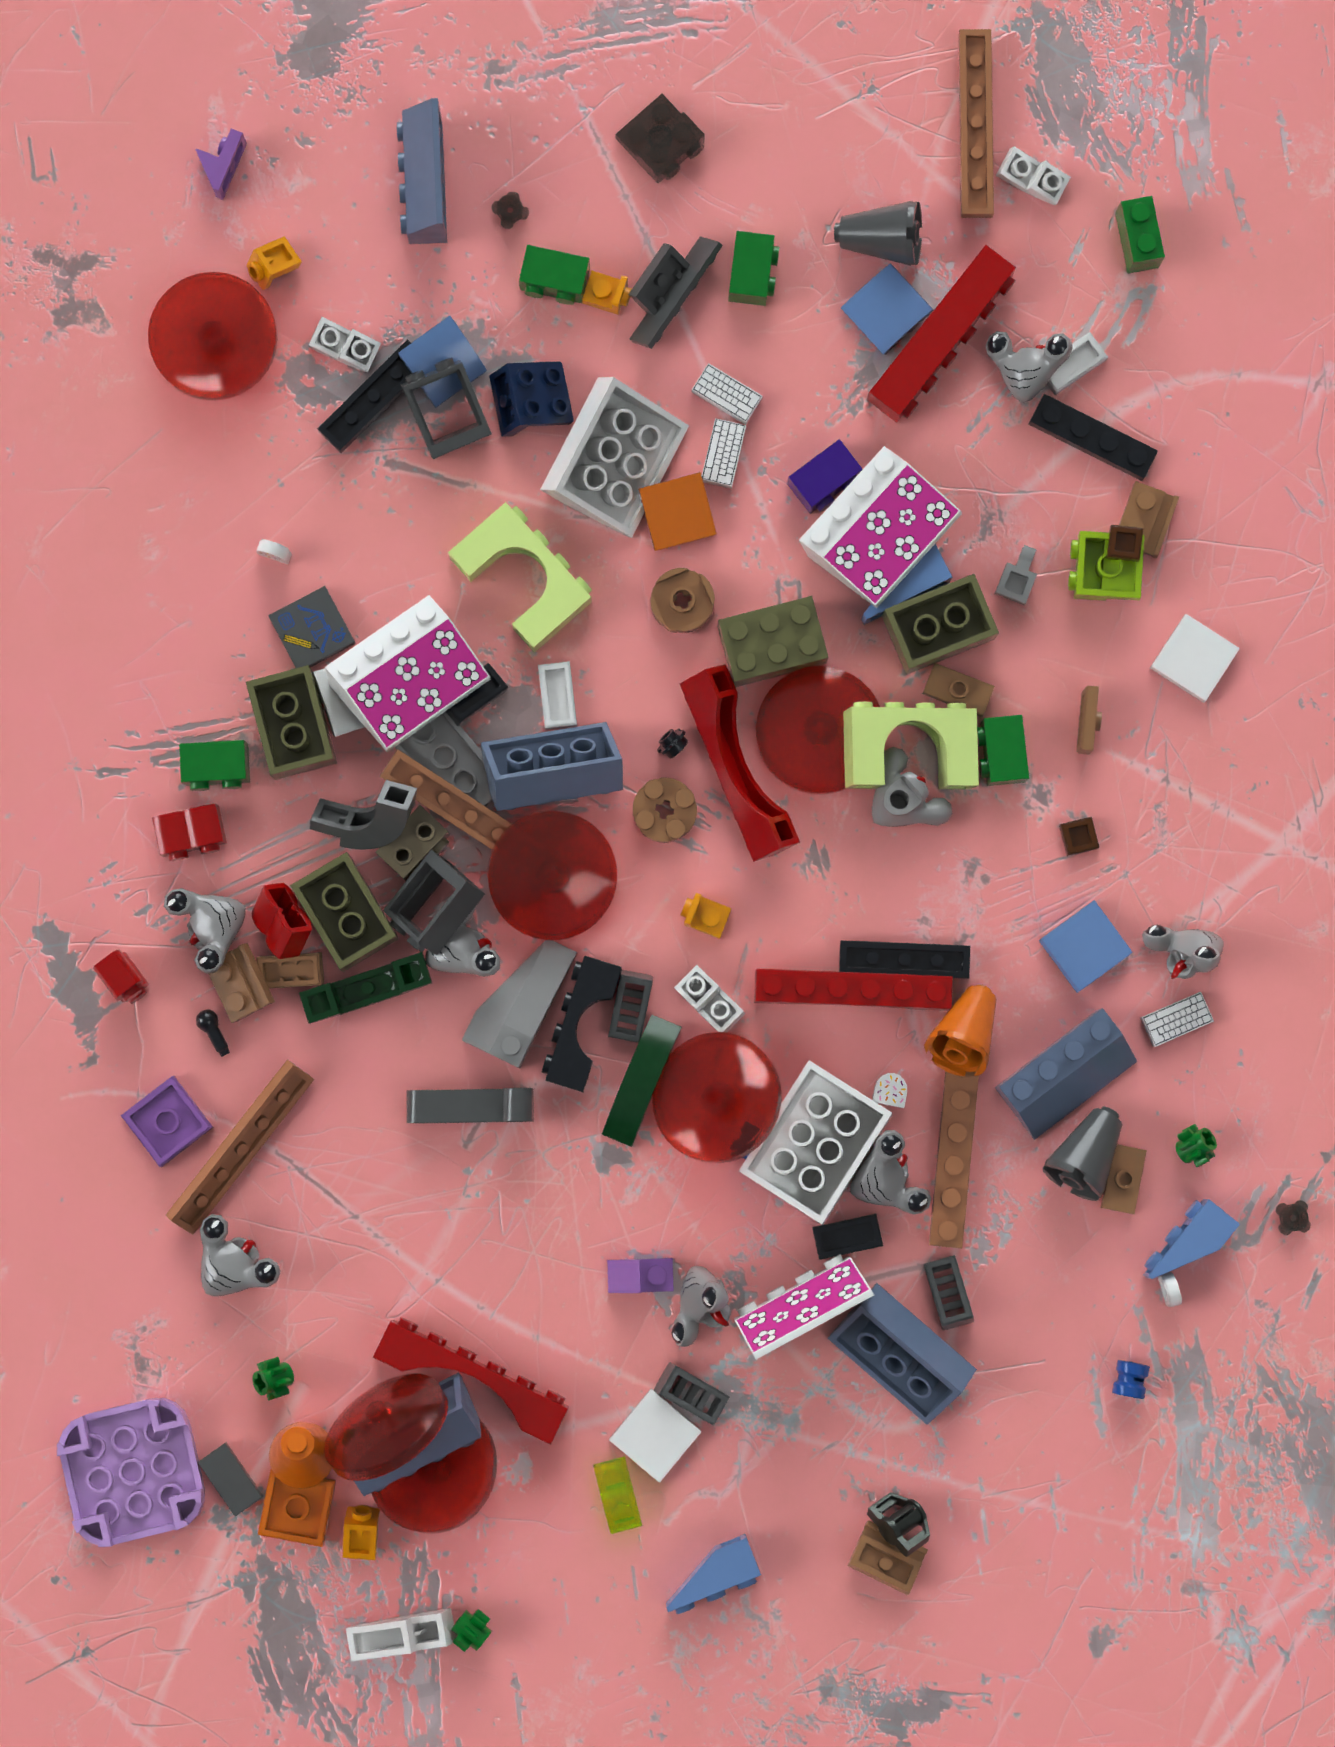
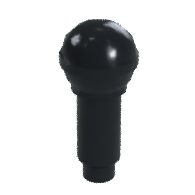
M210 1009L201 1011L196 1017L197 1027L204 1031V1033H207L215 1050L220 1053L221 1057L230 1053L228 1044L218 1028L217 1014Z

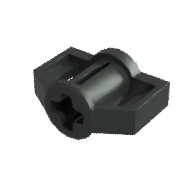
M890 1492L868 1508L867 1515L878 1526L883 1538L889 1544L895 1545L905 1557H908L929 1541L930 1532L927 1516L917 1501ZM895 1504L902 1507L890 1517L882 1514ZM916 1526H922V1531L907 1541L903 1537Z

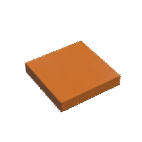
M701 472L638 489L655 551L717 535Z
M270 1469L258 1535L323 1547L336 1480L324 1478L314 1487L296 1489L281 1482L275 1476L272 1469Z

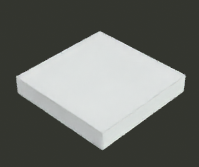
M1185 614L1150 669L1204 703L1240 648L1188 614Z
M651 1388L610 1437L609 1441L660 1483L702 1431Z

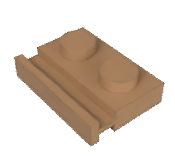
M1135 481L1119 526L1143 528V535H1145L1144 553L1157 558L1179 497L1166 494L1162 490Z
M248 943L227 952L223 965L215 973H208L231 1023L237 1022L275 1002Z
M868 1520L847 1566L908 1595L928 1549L921 1546L908 1557H905L895 1545L889 1544L883 1538L878 1526Z

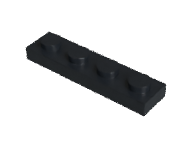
M408 339L317 428L318 432L340 453L403 393L401 384L405 383V377L412 373L400 358L398 352L411 344Z
M1046 394L1043 395L1028 424L1140 481H1143L1158 452V450Z
M841 940L839 972L953 976V978L969 979L970 946Z

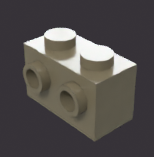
M419 805L409 816L401 835L390 844L380 847L376 854L407 881L430 850L440 854L450 842L447 838L450 836V833Z

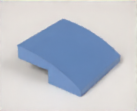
M891 263L841 307L884 355L908 332H912L933 311V308Z
M451 316L445 318L398 352V355L411 373L423 370L424 374L436 370V363L451 357L454 362L457 360L462 362L470 383L487 371ZM456 373L421 387L435 408L463 389Z
M1095 900L1039 940L1077 993L1133 953Z

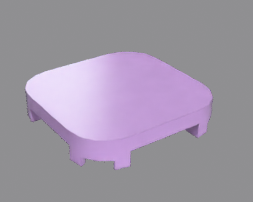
M150 1398L86 1414L71 1421L63 1430L57 1443V1456H60L74 1518L72 1524L76 1533H79L86 1541L98 1545V1547H111L115 1544L179 1530L189 1525L202 1510L205 1502V1486L198 1463L199 1459L191 1424L185 1410L174 1401L166 1398Z

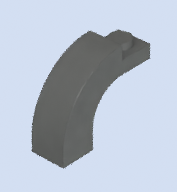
M385 780L376 805L369 808H355L320 798L311 817L309 829L340 837V847L366 850L386 846L396 840L403 832L415 804L417 788Z

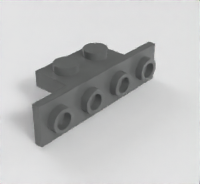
M700 236L685 259L672 245L666 243L662 245L628 294L647 313L630 337L633 343L652 349L655 343L661 339L668 324L678 314L680 307L691 291L696 288L699 279L708 266L714 262L717 253L723 246L720 242Z

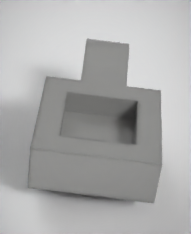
M1024 545L1016 566L1007 562L995 591L996 595L1022 605L1026 604L1037 576L1036 573L1028 571L1036 549Z

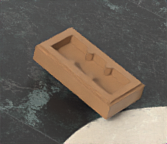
M934 663L922 694L946 704L965 703L966 708H977V716L983 717L995 686Z
M1087 686L1081 694L1076 751L1078 754L1089 755L1094 750L1095 731H1100L1102 712L1097 711L1098 686Z
M322 952L301 953L298 957L278 959L275 955L256 957L259 969L269 989L324 985Z
M1117 1144L1101 1208L1135 1214L1147 1150Z

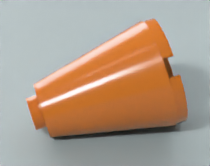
M984 985L969 986L927 1037L924 1044L925 1052L930 1051L933 1055L931 1061L942 1070L957 1076H965L966 1072H975L974 1076H978L986 1070L989 1062L997 1002L996 996L992 993L991 989Z
M292 1423L280 1430L274 1437L269 1450L270 1466L275 1476L289 1487L296 1489L314 1487L330 1473L334 1466L335 1447L333 1441L323 1428L314 1423Z

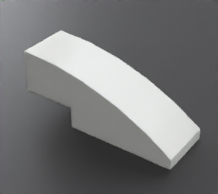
M451 1608L404 1615L347 1627L346 1634L351 1662L411 1654L418 1650L451 1645L452 1641L456 1638V1634L451 1631L454 1625Z

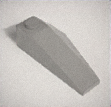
M547 938L476 1010L462 1041L520 1069L577 952Z

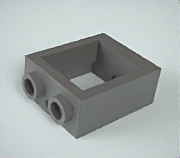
M452 357L436 363V370L427 374L420 370L406 376V382L401 384L432 459L492 434L460 360L454 362ZM456 373L476 423L433 440L413 390Z
M430 850L383 911L392 919L390 925L403 936L406 934L410 936L407 941L420 952H423L426 948L437 955L485 893L449 861L433 850ZM443 879H445L456 890L422 931L411 920Z

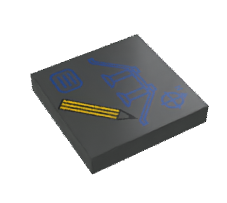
M325 586L268 615L296 668L307 665L312 667L356 644Z

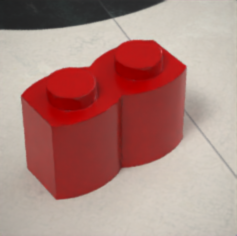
M217 804L203 805L152 817L159 854L163 857L168 856L169 861L188 858V852L200 849L201 854L220 851L219 845L227 843L220 808Z
M285 883L263 886L252 910L254 924L266 935L267 946L278 959L300 956L312 931L309 917L298 907V901L294 892Z
M115 950L94 965L93 970L116 1001H130L133 1004L146 995L147 991L145 988L149 983L126 952Z

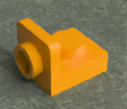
M283 236L254 249L247 262V268L252 280L257 282L262 290L270 287L273 279L298 269L302 261L286 237Z
M592 270L582 303L618 315L621 305L627 307L630 299L628 294L632 288L628 287V277L622 275L618 279Z
M696 893L694 899L687 897L680 916L686 918L684 921L685 926L720 939L732 908L704 898L701 894Z
M367 1505L347 1507L343 1529L342 1558L376 1560L379 1508H372Z

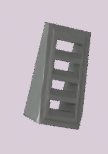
M621 970L608 1037L639 1043L642 1036L653 976ZM628 982L643 985L644 990L627 988L625 984ZM623 995L642 999L641 1004L623 1001ZM620 1009L639 1012V1016L620 1014ZM618 1021L637 1025L636 1030L617 1027Z
M955 1255L924 1264L942 1330L974 1322V1316ZM952 1268L953 1274L934 1278L933 1273ZM956 1281V1287L938 1291L937 1286ZM960 1295L961 1300L942 1304L941 1299ZM959 1308L964 1309L965 1313L946 1318L945 1312Z
M671 1362L666 1366L654 1388V1391L712 1425L716 1423L730 1396ZM680 1375L679 1380L677 1381L675 1387L670 1393L669 1390L672 1384L674 1383L676 1377ZM690 1381L692 1384L682 1400L679 1396L687 1382ZM702 1388L704 1391L694 1407L691 1403L698 1390ZM713 1394L716 1397L707 1413L702 1410L710 1395Z

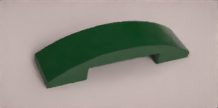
M423 952L393 961L391 964L300 992L299 995L308 1023L311 1024L432 984V980Z
M651 1015L618 1090L602 1135L630 1147L633 1146L668 1057H670L682 1029L681 1026Z

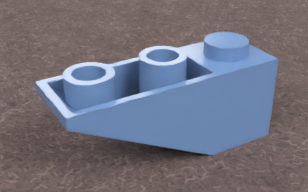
M1203 1199L1201 1202L1196 1200L1186 1211L1185 1216L1188 1219L1181 1227L1176 1225L1166 1236L1164 1241L1168 1244L1161 1253L1155 1251L1146 1261L1144 1266L1147 1270L1143 1275L1146 1278L1154 1279L1220 1250L1240 1224L1210 1199Z
M746 1534L715 1545L667 1601L666 1608L668 1612L675 1610L677 1614L684 1613L695 1607L694 1602L706 1598L710 1602L725 1596V1590L737 1585L738 1589H743L757 1582L755 1578L761 1576Z

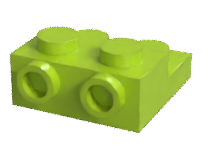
M1080 531L1078 539L1071 541L1070 559H1076V571L1069 572L1068 590L1074 591V599L1139 601L1141 599L1145 535L1142 536L1139 562L1106 558L1109 533Z

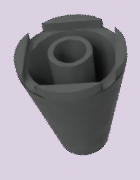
M908 201L842 216L840 223H835L834 240L835 242H840L841 249L909 266L917 265L922 245V238H919V228H922L920 202Z
M1105 1106L1101 1109H1093L1046 1160L1043 1167L1045 1175L1060 1187L1063 1182L1072 1187L1070 1193L1091 1201L1099 1200L1105 1191L1122 1128V1122L1118 1119L1120 1117L1119 1114Z

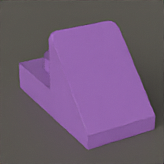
M232 128L228 137H223L220 141L217 154L220 155L219 157L196 149L215 195L220 200H223L247 144L243 133Z
M673 1258L607 1260L608 1293L674 1291Z

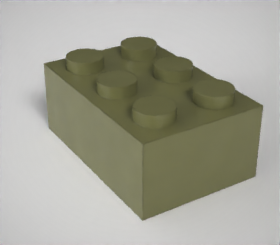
M975 574L889 607L882 614L883 621L906 675L995 640L999 634Z
M812 596L718 620L719 635L735 687L827 664L829 657Z
M309 665L246 682L270 776L274 780L337 764L313 671Z
M347 852L290 885L338 968L343 972L399 939Z

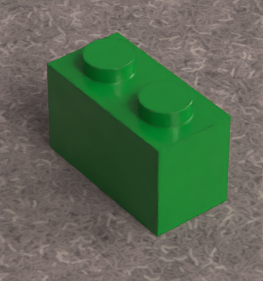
M1147 196L1121 201L1115 215L1127 273L1159 268L1165 258L1153 197Z
M744 231L736 232L728 302L766 306L767 296H774L776 277H770L771 265L777 266L780 248L779 246H773L775 235Z
M527 245L519 278L520 290L525 291L524 293L527 296L533 298H543V295L555 297L557 302L566 305H573L574 302L582 303L590 270V258Z
M1022 715L984 718L980 723L981 727H977L978 747L983 746L984 759L979 760L981 778H986L987 786L1025 783L1029 779Z
M245 740L179 744L181 783L185 786H190L191 791L209 790V785L222 784L223 789L242 788V783H250L249 748Z

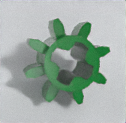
M1193 1124L1177 1135L1180 1141L1176 1143V1152L1183 1162L1189 1164L1194 1161L1195 1166L1200 1167L1215 1157L1213 1150L1216 1149L1217 1143L1209 1129L1202 1128L1198 1130L1197 1125Z
M275 1357L257 1364L259 1371L253 1374V1385L260 1395L267 1394L268 1400H272L290 1393L288 1386L293 1384L294 1374L288 1363H280L279 1357Z
M479 1609L473 1615L466 1610L451 1628V1631L456 1634V1638L452 1642L464 1652L470 1646L477 1651L492 1632L486 1626L490 1618Z

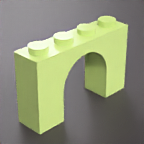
M505 502L452 548L448 555L450 560L470 582L497 559L508 554H524L540 563L547 575L545 591L531 608L512 623L513 630L535 653L592 603L591 596L589 595L592 589L580 576L575 579L569 573L568 569L571 568L569 563L560 553H557L555 556L546 547L550 543L538 529L532 532L525 524L528 521L525 514L517 506L511 508Z
M863 701L854 702L853 707L843 711L845 788L877 789L885 785V743L891 731L901 725H910L923 730L934 742L938 757V789H972L979 786L977 708H966L965 703H949L947 708H935V703L931 702L916 703V708H906L903 702L885 703V707H873V702Z

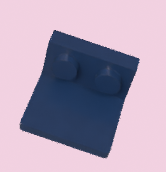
M561 362L507 363L489 375L501 437L514 436L528 426L569 425L574 421Z

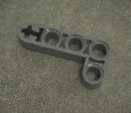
M533 1088L406 1091L407 1123L534 1122Z

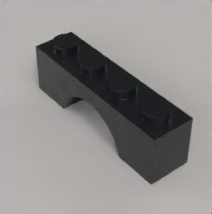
M584 956L583 962L576 961L571 980L576 981L573 993L566 992L561 1011L567 1013L563 1025L556 1024L551 1042L557 1043L553 1056L547 1054L542 1068V1073L547 1074L545 1081L584 1093L593 1061L584 1054L578 1044V1022L582 1014L593 1004L613 1000L622 967L588 956Z

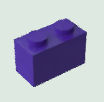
M839 439L788 477L787 485L810 514L816 509L822 512L835 501L833 496L842 490L844 491L863 469Z

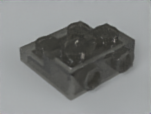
M662 93L615 134V138L658 184L664 178L669 180L675 176L681 168L680 164L688 157L690 159L695 158L703 150L705 134L684 112L680 113Z

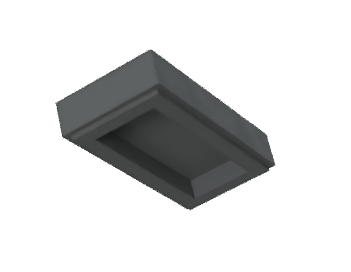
M227 1442L198 1462L234 1516H237L263 1497Z

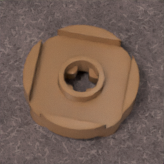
M675 568L665 572L657 580L651 594V610L658 623L668 631L673 633H689L701 628L711 617L715 597L713 588L705 576L687 568ZM682 592L684 596L690 595L692 600L688 602V608L682 609L681 606L674 605L673 602L677 600L676 594Z
M659 778L650 780L635 796L633 817L636 826L645 837L652 841L669 843L680 839L692 829L696 820L697 805L694 794L685 784L676 779ZM669 802L670 808L674 810L673 815H667L666 819H661L660 812L656 811L655 808L657 805Z

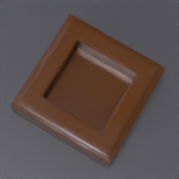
M1111 525L1106 558L1139 562L1143 528Z
M1092 817L1059 825L1067 856L1100 848Z

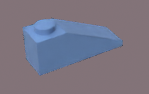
M936 544L878 608L870 604L861 618L864 625L881 617L884 610L950 583L952 575Z

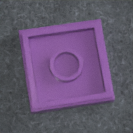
M175 1076L170 1077L121 1115L159 1167H163L213 1128L212 1124Z

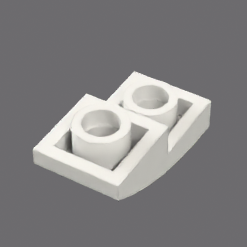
M1015 146L1009 149L996 174L997 177L1010 185L1052 205L1058 203L1071 178L1047 161L1040 163Z
M321 317L308 347L348 366L368 372L381 343L354 329L350 331Z
M325 668L312 672L321 703L324 704L332 734L336 737L364 728L365 726L329 686Z
M698 965L674 987L722 1036L746 1014Z

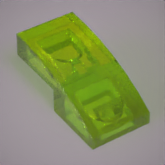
M625 1456L593 1464L610 1533L614 1534L643 1526Z

